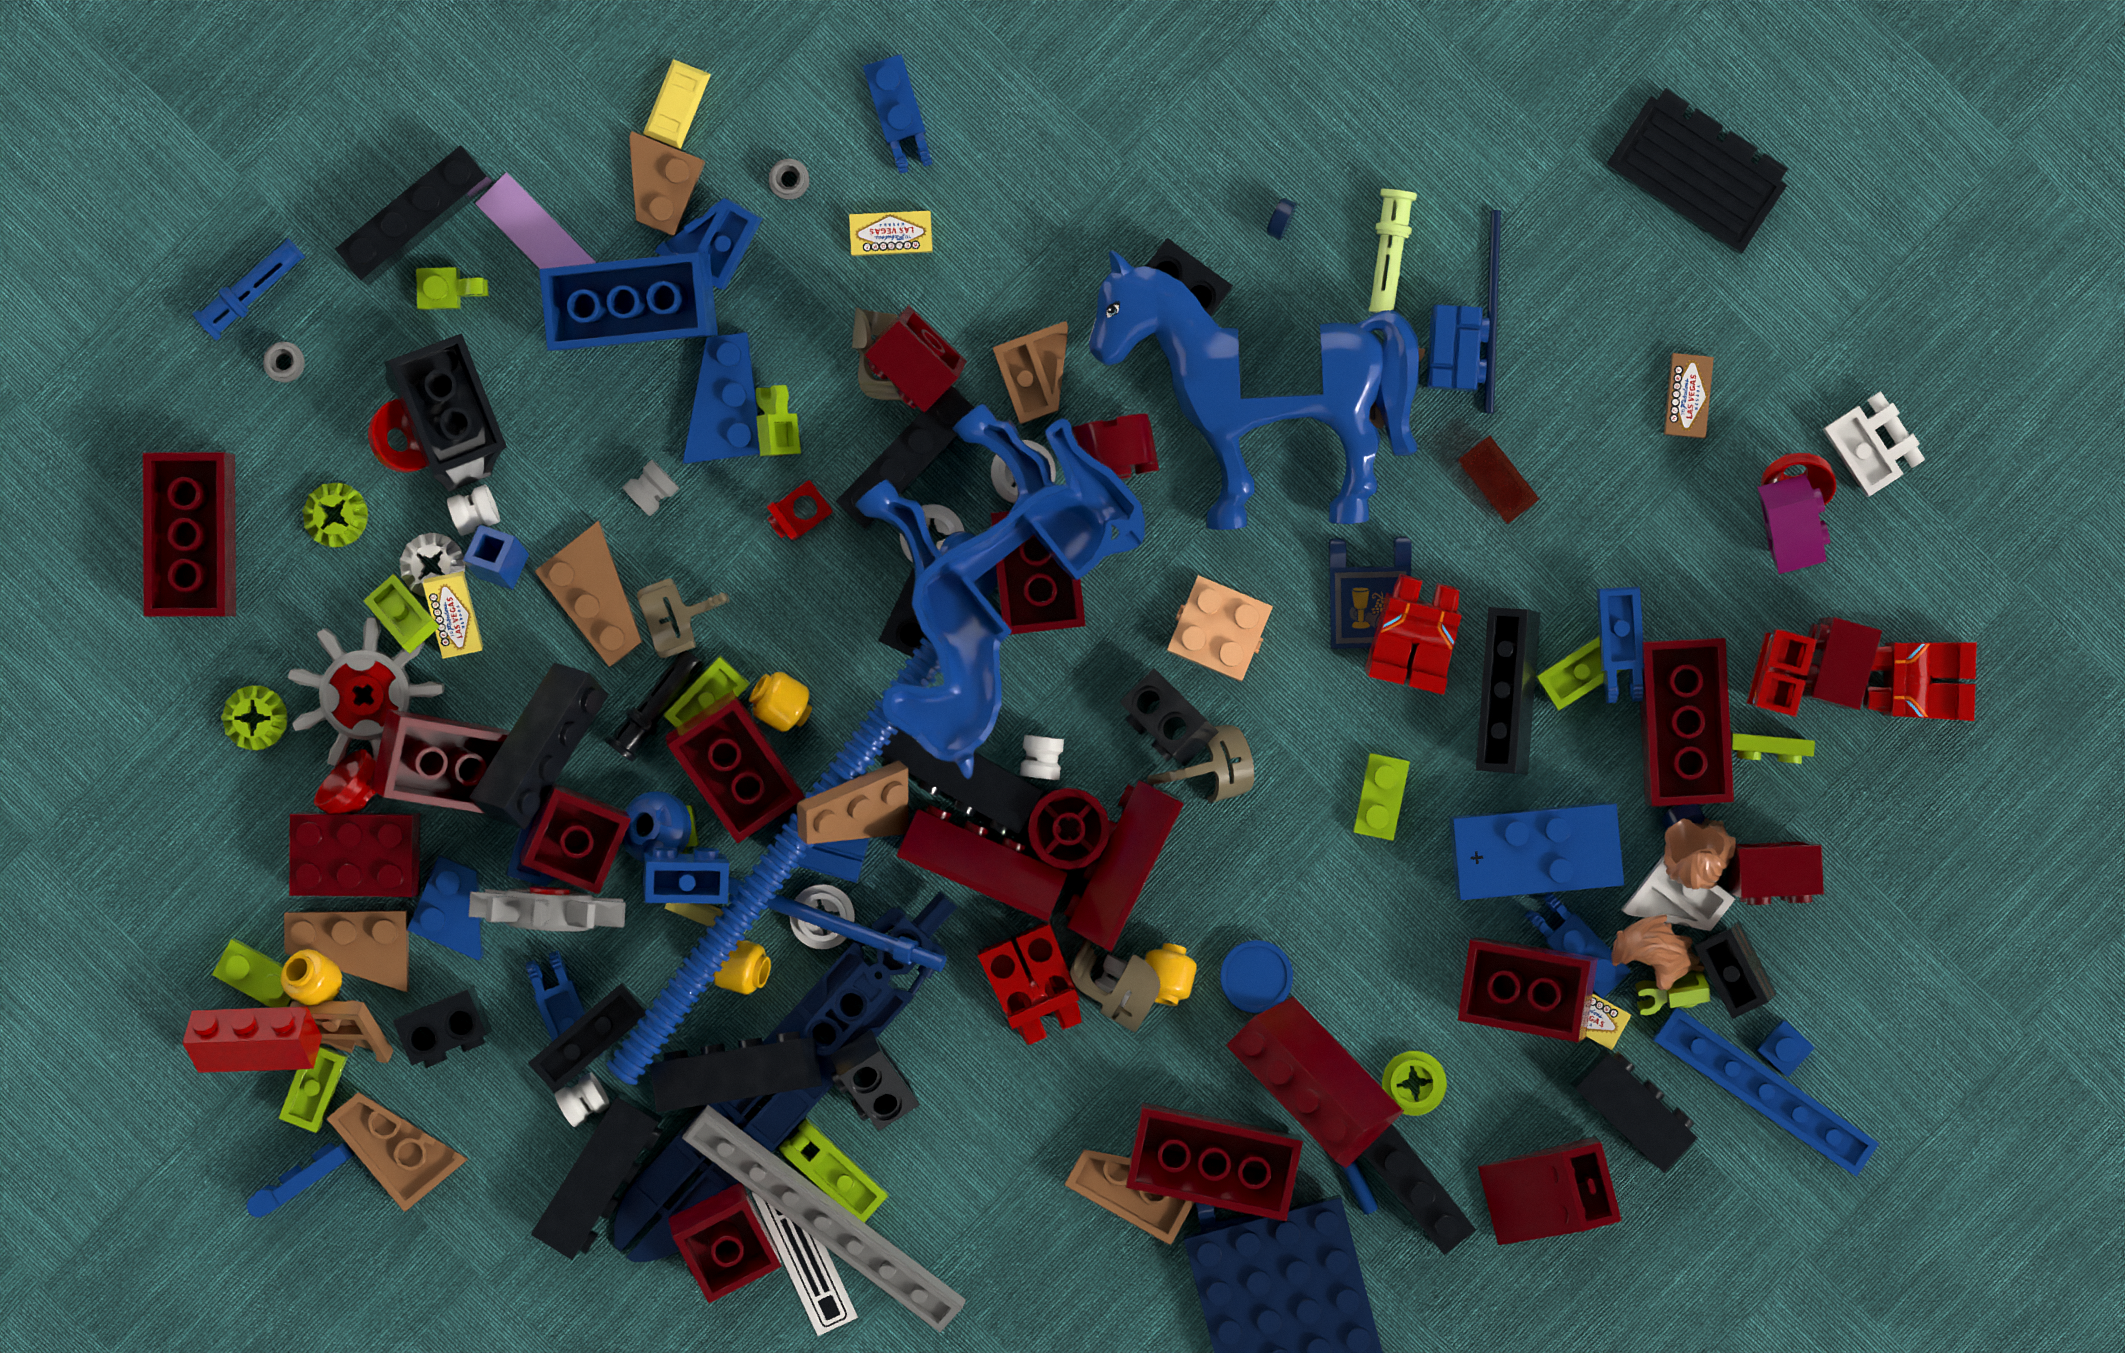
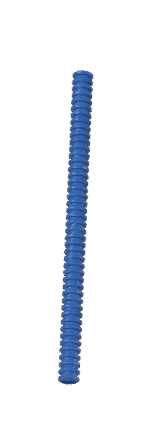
M928 638L920 640V643L923 645L920 649L915 648L912 651L915 654L914 657L906 659V668L897 671V674L900 676L897 680L892 679L889 682L892 685L891 687L902 683L927 688L930 682L933 684L936 682L937 679L934 676L937 672H942L938 654ZM884 689L882 694L885 695L887 690ZM884 697L881 701L877 699L874 702L877 707L874 711L868 710L866 713L869 716L868 719L860 721L859 725L861 728L859 731L854 730L851 733L854 738L851 742L845 741L843 744L846 747L845 750L837 752L836 756L838 759L836 762L831 761L828 764L830 770L828 773L822 772L820 775L823 778L822 781L814 783L813 787L815 790L813 793L808 792L805 795L807 799L867 774V766L875 764L873 758L876 754L881 756L883 753L881 748L884 744H890L891 741L888 739L890 735L898 733L896 726L890 723L883 714ZM796 813L791 814L790 818L792 821L790 824L785 823L782 826L784 832L776 834V843L774 845L770 843L767 846L769 850L767 855L762 854L759 857L761 863L753 865L752 870L754 872L752 875L747 874L744 877L746 881L744 886L739 885L736 888L738 894L730 896L729 901L731 903L729 906L724 905L721 908L723 912L721 917L715 916L713 919L715 925L707 927L706 931L708 934L706 937L701 936L698 939L700 945L692 947L690 950L692 956L684 958L683 962L685 965L683 968L678 967L675 970L677 976L669 978L667 981L669 987L661 989L660 993L662 996L660 999L655 998L652 1001L654 1007L646 1009V1018H640L637 1021L639 1027L637 1029L633 1028L629 1032L631 1038L623 1040V1049H617L614 1052L616 1058L614 1060L610 1059L606 1063L609 1071L629 1085H636L639 1082L637 1076L639 1074L643 1075L647 1071L645 1065L653 1063L654 1059L652 1056L654 1053L659 1054L662 1051L660 1045L662 1043L667 1044L669 1041L668 1034H674L677 1030L675 1027L677 1022L681 1024L685 1020L682 1015L685 1012H691V1003L699 1001L698 994L700 992L704 993L708 989L706 983L714 981V972L722 970L721 963L723 961L727 962L730 959L729 952L737 950V941L745 939L746 936L743 933L753 928L751 924L753 920L760 919V910H766L769 907L766 902L769 899L774 900L776 897L775 890H781L784 886L782 883L784 878L789 879L792 876L789 871L792 868L797 869L799 866L798 859H804L807 855L804 852L807 847L812 848L814 844H806L798 837Z

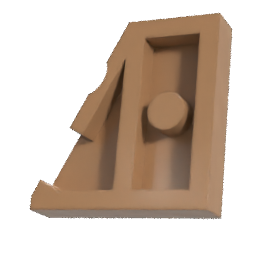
M631 131L629 140L636 221L674 237L677 235L706 162Z
M1066 321L992 347L1020 425L1059 411L1068 335V324Z
M355 1000L325 1001L319 1005L307 1006L322 1035L320 1044H328L349 1053L353 1052L356 1045L373 1050L376 1054V1061L382 1063L389 1062L393 1048L364 1002ZM292 1001L290 1007L307 1006L297 1001Z

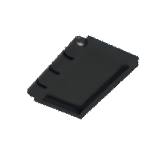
M1665 88L1658 100L1652 96L1649 97L1605 164V167L1741 255L1787 187L1781 179L1787 172L1788 167L1765 152L1758 162L1754 164L1750 160L1758 149L1756 146L1731 130L1722 142L1719 141L1716 137L1724 125L1698 108L1694 110L1687 120L1682 115L1690 103Z

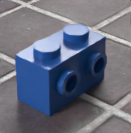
M656 847L653 848V853L643 854L642 894L645 903L728 904L729 862L726 854H719V849L700 847L694 849V854H678L677 848Z

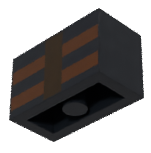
M1740 921L1703 938L1694 946L1732 1019L1768 1003L1777 994Z

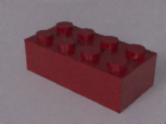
M226 452L143 453V617H236L235 454Z
M1726 638L1642 642L1643 698L1640 701L1645 804L1649 806L1734 802Z

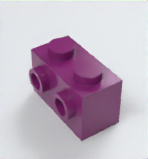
M1806 474L1757 487L1768 549L1778 573L1782 574L1827 562L1824 545L1830 544V536L1825 521H1820L1819 513L1825 512L1820 489H1812Z

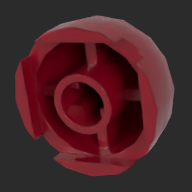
M1068 787L1054 790L1040 799L1030 815L1028 827L1031 846L1038 856L1051 866L1061 869L1085 867L1097 859L1108 843L1110 830L1107 812L1098 799L1084 790Z

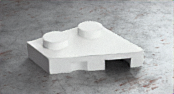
M1664 854L1621 909L1627 915L1644 918L1666 914L1667 923L1711 931L1734 902L1735 898L1718 885L1710 889L1699 888L1692 890V888H1686L1682 883L1671 880L1670 875L1666 873L1667 868L1664 865Z

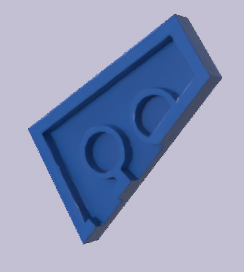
M747 332L706 338L682 464L760 454L756 416H759Z

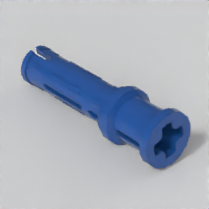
M289 238L285 239L284 243L257 264L254 269L232 288L229 286L222 287L218 291L219 296L202 311L196 310L192 315L217 341L222 337L221 331L236 318H244L249 311L247 306L301 259L303 260L305 255Z

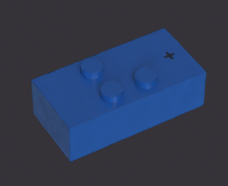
M698 252L539 269L547 351H567L718 335L710 254Z
M1603 802L1449 817L1456 897L1460 900L1624 885L1616 803Z

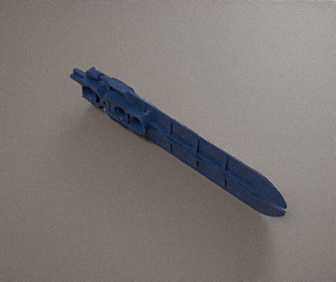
M939 891L915 918L909 913L907 914L900 907H892L874 921L871 926L873 930L884 934L894 927L888 935L897 939L900 934L910 933L917 939L919 947L946 956L944 947L938 943L933 934L958 906L949 896ZM855 941L763 1041V1045L777 1043V1034L800 1031L801 1039L815 1037L823 1086L776 1093L751 1121L745 1115L764 1095L706 1104L626 1192L619 1205L614 1227V1244L619 1252L658 1211L663 1216L661 1220L626 1258L632 1262H649L675 1253L679 1248L672 1237L668 1218L739 1183L737 1179L713 1162L711 1165L705 1161L707 1157L682 1139L686 1130L707 1105L735 1126L740 1123L744 1127L743 1132L772 1153L835 1084L831 1073L836 1071L830 1055L870 1029L878 1037L915 997L916 992L926 977L931 979L936 970L920 965L917 969L919 975L909 990L897 987L898 985L892 980L894 975L908 974L917 963L905 964L893 959V954L877 949L878 961L873 963L865 956L863 950L865 944ZM847 993H856L863 1000V1010L860 1013H851L844 1007V996ZM819 1023H829L834 1027L836 1031L834 1042L825 1043L818 1038L816 1030ZM697 1168H700L704 1173L669 1209L665 1205L666 1201Z

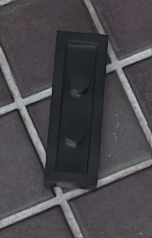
M622 982L529 1061L528 1064L555 1094L636 1025L640 1018L643 1019L646 1016V1008Z

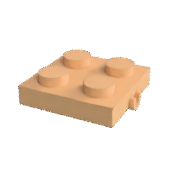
M1198 575L1186 605L1181 604L1175 618L1179 622L1167 652L1242 682L1253 654H1258L1264 638H1261L1273 606Z

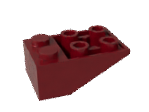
M1596 1136L1477 1166L1498 1246L1583 1232L1622 1221L1602 1142Z

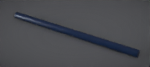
M1491 210L1487 307V318H1489L1490 324L1488 342H1486L1487 371L1484 414H1494L1501 210Z

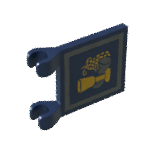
M1407 537L1394 538V566L1346 567V542L1341 538H1332L1328 542L1331 649L1371 648L1386 593L1392 594L1400 574L1411 576L1412 542Z

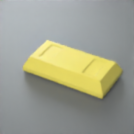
M673 59L643 135L681 150L711 74Z

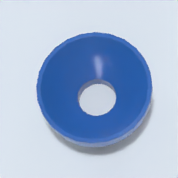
M662 791L647 792L636 797L627 806L625 811L628 813L631 821L622 839V843L632 857L643 863V854L653 853V848L656 847L677 848L678 854L684 851L691 834V819L686 806L679 798ZM650 814L654 822L653 830L649 835L641 837L637 831V822L642 815Z

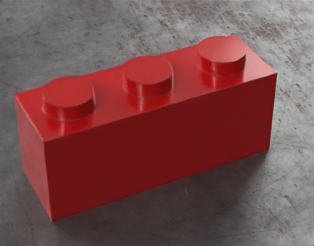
M307 1006L195 1010L191 1012L182 1044L198 1073L314 1069L322 1035Z

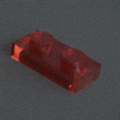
M1490 435L1456 460L1506 525L1540 500Z

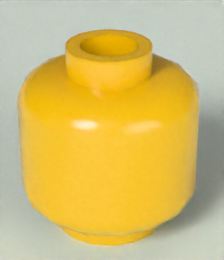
M775 672L771 676L764 674L755 685L749 698V702L753 703L752 710L754 716L781 732L788 731L794 725L801 727L812 711V706L808 704L810 697L808 687L784 672Z
M738 940L736 943L738 946L737 950L729 952L730 959L727 962L723 961L721 963L723 968L720 972H714L715 979L713 982L720 988L748 995L754 992L756 988H762L765 985L770 973L771 960L766 956L765 949L760 944L748 940Z
M1163 943L1162 949H1154L1147 952L1145 962L1155 970L1160 981L1159 994L1154 1002L1177 1006L1179 1000L1187 999L1190 996L1197 965L1192 958L1186 956V948L1171 943Z
M306 949L298 951L285 963L281 972V985L284 992L300 1004L307 1006L319 1005L325 1001H332L337 996L342 985V973L334 961L318 951Z

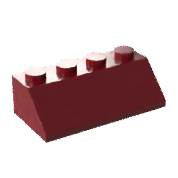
M1138 779L1135 787L1127 784L1118 802V806L1124 808L1117 823L1109 821L1108 843L1100 859H1095L1087 865L1082 879L1088 881L1082 895L1074 893L1064 912V915L1070 918L1067 924L1068 928L1112 952L1184 805L1181 799Z
M929 804L927 810L917 809L896 857L1045 921L1049 920L1068 871L1055 868L1040 857L1038 859L1024 853L1026 845L1004 836L1002 842H998L987 837L989 829L966 820L963 827L949 821L951 813Z
M1294 996L1256 1015L1226 1044L1232 1053L1324 1150L1344 1168H1347L1404 1112L1395 1100Z
M1142 1102L1133 1142L1126 1188L1287 1221L1303 1139L1298 1134Z

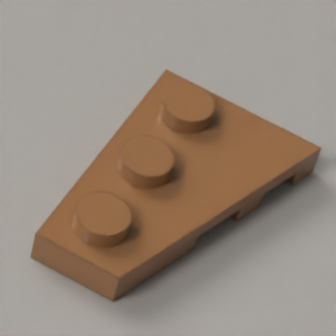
M597 521L537 568L535 573L607 665L612 667L639 646L643 640L628 598L623 590L613 556H611L602 525L600 521Z
M898 760L798 802V837L806 844L906 834L908 831V767Z
M408 910L285 912V954L292 956L301 950H315L334 961L342 972L408 992L410 991Z
M360 1092L326 1118L404 1212L468 1160L465 1156Z
M1083 1149L1064 1186L1166 1244L1171 1245L1194 1202L1126 1188L1131 1158Z

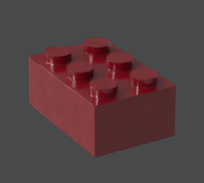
M1010 511L990 513L992 527L1005 519ZM1034 535L996 564L1002 620L1012 631L1009 635L1086 626L1081 579L1074 580Z
M733 690L665 736L667 746L737 844L805 798L801 786Z
M387 709L371 789L385 798L485 813L470 798V795L510 732L503 728Z
M297 812L290 814L289 896L413 897L420 894V813L346 812L342 814H326L325 812Z
M1482 937L1469 940L1457 1021L1580 1042L1586 1038L1598 958Z

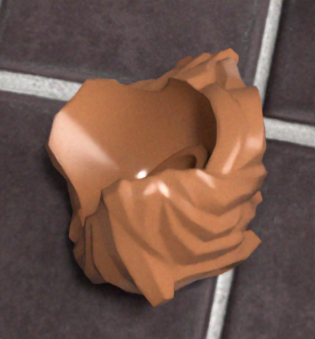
M1684 818L1670 826L1665 833L1664 865L1667 868L1666 873L1670 875L1671 880L1682 883L1686 888H1692V890L1715 887L1718 885L1717 881L1723 875V870L1730 865V860L1734 856L1735 838L1728 835L1723 821L1705 818L1702 824H1698Z
M1666 914L1644 918L1623 931L1619 930L1617 938L1613 943L1612 965L1627 964L1633 960L1652 965L1656 972V986L1660 990H1669L1674 981L1683 977L1691 970L1703 972L1705 968L1704 964L1700 962V957L1695 956L1692 952V939L1689 936L1674 934L1671 930V923H1664L1667 921Z

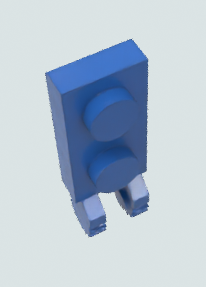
M902 54L864 65L863 69L887 145H891L899 173L908 172V161L905 153L902 152L899 142L914 137L918 146L917 153L920 162L923 163L924 167L933 164L923 135L926 134Z
M1640 586L1597 589L1601 671H1604L1605 700L1607 703L1617 702L1619 689L1616 670L1630 669L1629 695L1631 696V701H1642L1643 628Z
M1548 892L1543 897L1545 904L1553 912H1556L1563 921L1552 931L1537 912L1530 909L1524 916L1545 937L1544 941L1553 950L1598 958L1593 991L1603 999L1631 970L1623 963L1617 966L1612 965V950L1574 912L1570 913L1553 894Z
M558 950L549 954L550 965L559 982L557 986L549 989L546 988L542 970L536 961L532 960L525 964L536 992L533 996L552 1042L587 1013L573 979L570 980L569 972Z
M331 1141L311 1155L315 1163L304 1170L297 1164L278 1177L282 1183L281 1186L268 1184L256 1192L255 1195H252L248 1199V1203H246L248 1213L251 1214V1217L255 1216V1218L266 1216L267 1213L269 1214L354 1156L353 1153L355 1152L346 1142L336 1148Z

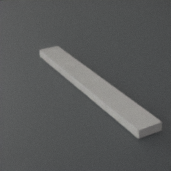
M709 1105L706 1106L686 1130L682 1139L938 1332H941L963 1308L966 1299Z

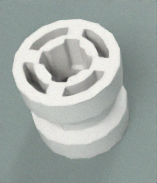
M486 484L474 488L471 495L462 496L458 494L447 498L451 517L461 536L474 532L475 528L481 524L491 526L500 522L496 503Z
M1024 735L1023 748L1026 750V760L1021 763L1020 776L1059 780L1061 767L1057 761L1058 755L1063 752L1064 739Z
M592 1072L579 1078L578 1084L574 1087H564L555 1093L561 1111L573 1127L584 1123L587 1120V1116L591 1113H601L611 1106L606 1092Z

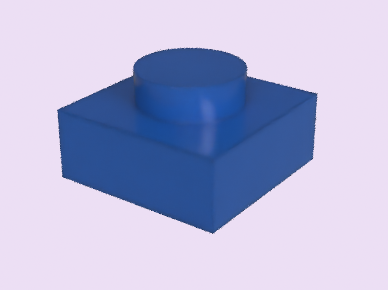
M1782 1019L1755 1049L1788 1078L1815 1047L1788 1022Z

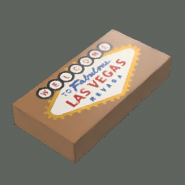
M1671 354L1663 435L1706 438L1714 357Z

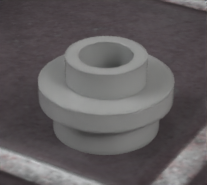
M783 159L771 168L769 185L778 197L785 200L797 199L808 189L809 173L801 162L795 159ZM789 172L797 176V182L792 187H786L782 184V177Z
M278 342L267 349L263 365L266 373L272 379L286 383L294 381L302 374L305 358L300 348L290 342ZM283 355H289L292 361L291 366L286 370H282L278 365V361Z

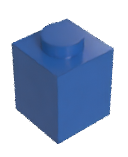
M479 525L463 562L478 579L513 590L529 553L515 536Z

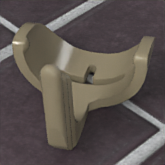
M855 307L852 349L857 350L860 354L858 382L861 390L866 396L880 400H902L897 393L899 388L891 380L876 379L873 376L867 363L869 359L865 356V353L874 341L871 340V335L878 336L898 315Z
M672 578L646 586L637 593V599L649 627L656 653L660 658L669 657L696 647L695 637L690 624L691 617L717 608L719 605H724L730 601L728 594L721 592L719 595L709 597L708 600L687 607L683 603ZM664 597L668 598L680 631V638L676 637L672 621L660 623L661 619L670 616L664 602Z
M1215 726L1214 728L1218 733L1206 744L1211 756L1210 762L1149 775L1147 781L1150 785L1213 772L1216 775V787L1214 793L1207 796L1209 803L1242 795L1248 792L1254 783V765L1247 740L1236 726ZM1220 742L1222 743L1226 751L1228 759L1236 757L1239 758L1238 762L1229 764L1231 771V782L1229 779V770L1226 757Z
M1085 939L1072 964L1070 975L1073 983L1080 991L1102 1003L1099 1013L1135 1033L1159 994L1160 981L1157 973L1137 955H1132L1115 988L1107 993L1096 986L1091 980L1090 972L1097 961V955L1094 954V950L1090 947L1091 940ZM1130 990L1131 995L1122 1008L1119 1004L1126 992Z

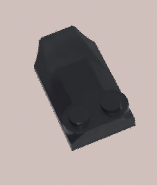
M462 333L384 362L387 369L385 375L387 385L398 396L431 476L443 484L448 492L491 476L498 456L503 449L507 448V445Z

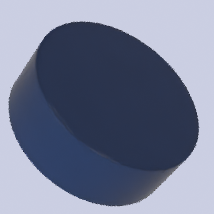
M1287 198L1279 201L1268 224L1267 235L1280 241L1283 239L1293 219L1298 203Z
M1699 804L1677 805L1663 816L1662 824L1667 831L1670 826L1683 818L1692 821V823L1702 824L1705 816Z

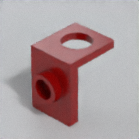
M810 480L806 481L778 503L772 502L767 506L772 514L767 520L781 539L788 535L794 541L833 513L831 507ZM801 496H810L817 503L816 514L807 520L798 518L794 513V503Z

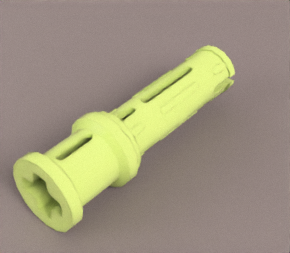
M1381 189L1380 196L1384 198L1381 220L1375 226L1376 234L1380 235L1369 312L1378 313L1383 310H1394L1404 239H1408L1412 232V228L1408 224L1411 203L1416 200V193Z

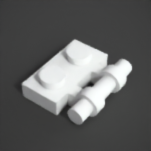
M1881 391L1867 399L1875 411V414L1867 419L1860 406H1857L1822 429L1866 497H1870L1903 475V472L1895 462L1901 456L1905 457L1911 468L1925 460L1917 447L1920 444L1913 433L1908 434L1897 417L1900 412L1894 403H1888ZM1881 425H1884L1895 442L1889 449L1886 448L1875 431Z

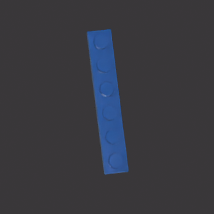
M1677 1007L1672 1008L1652 1038L1656 1043L1856 1177L1880 1144Z

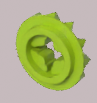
M343 483L322 484L312 493L308 494V499L302 509L304 528L314 541L328 547H343L353 543L362 535L368 521V509L364 498L356 489ZM346 501L342 506L343 509L340 514L344 521L348 523V526L333 522L324 528L327 524L328 514L325 512L322 504L335 508Z
M254 685L238 689L225 701L221 719L225 728V734L236 746L249 750H261L272 746L282 737L287 726V710L278 694L269 688ZM253 700L257 713L270 716V720L257 723L254 736L251 724L244 722V720H238V716H244V714L251 712Z
M1408 1050L1394 1056L1383 1070L1381 1087L1404 1110L1402 1114L1419 1116L1432 1111L1441 1103L1446 1092L1447 1079L1443 1067L1433 1056L1426 1052ZM1410 1066H1413V1070L1416 1071L1419 1078L1431 1079L1430 1082H1425V1084L1419 1086L1417 1100H1414V1095L1409 1087L1397 1086L1398 1083L1409 1079Z

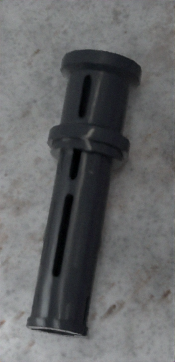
M688 650L680 652L644 700L641 701L637 708L633 706L626 711L627 718L613 736H607L604 741L626 759L634 762L637 758L635 755L636 751L649 735L656 734L659 727L656 723L704 663Z

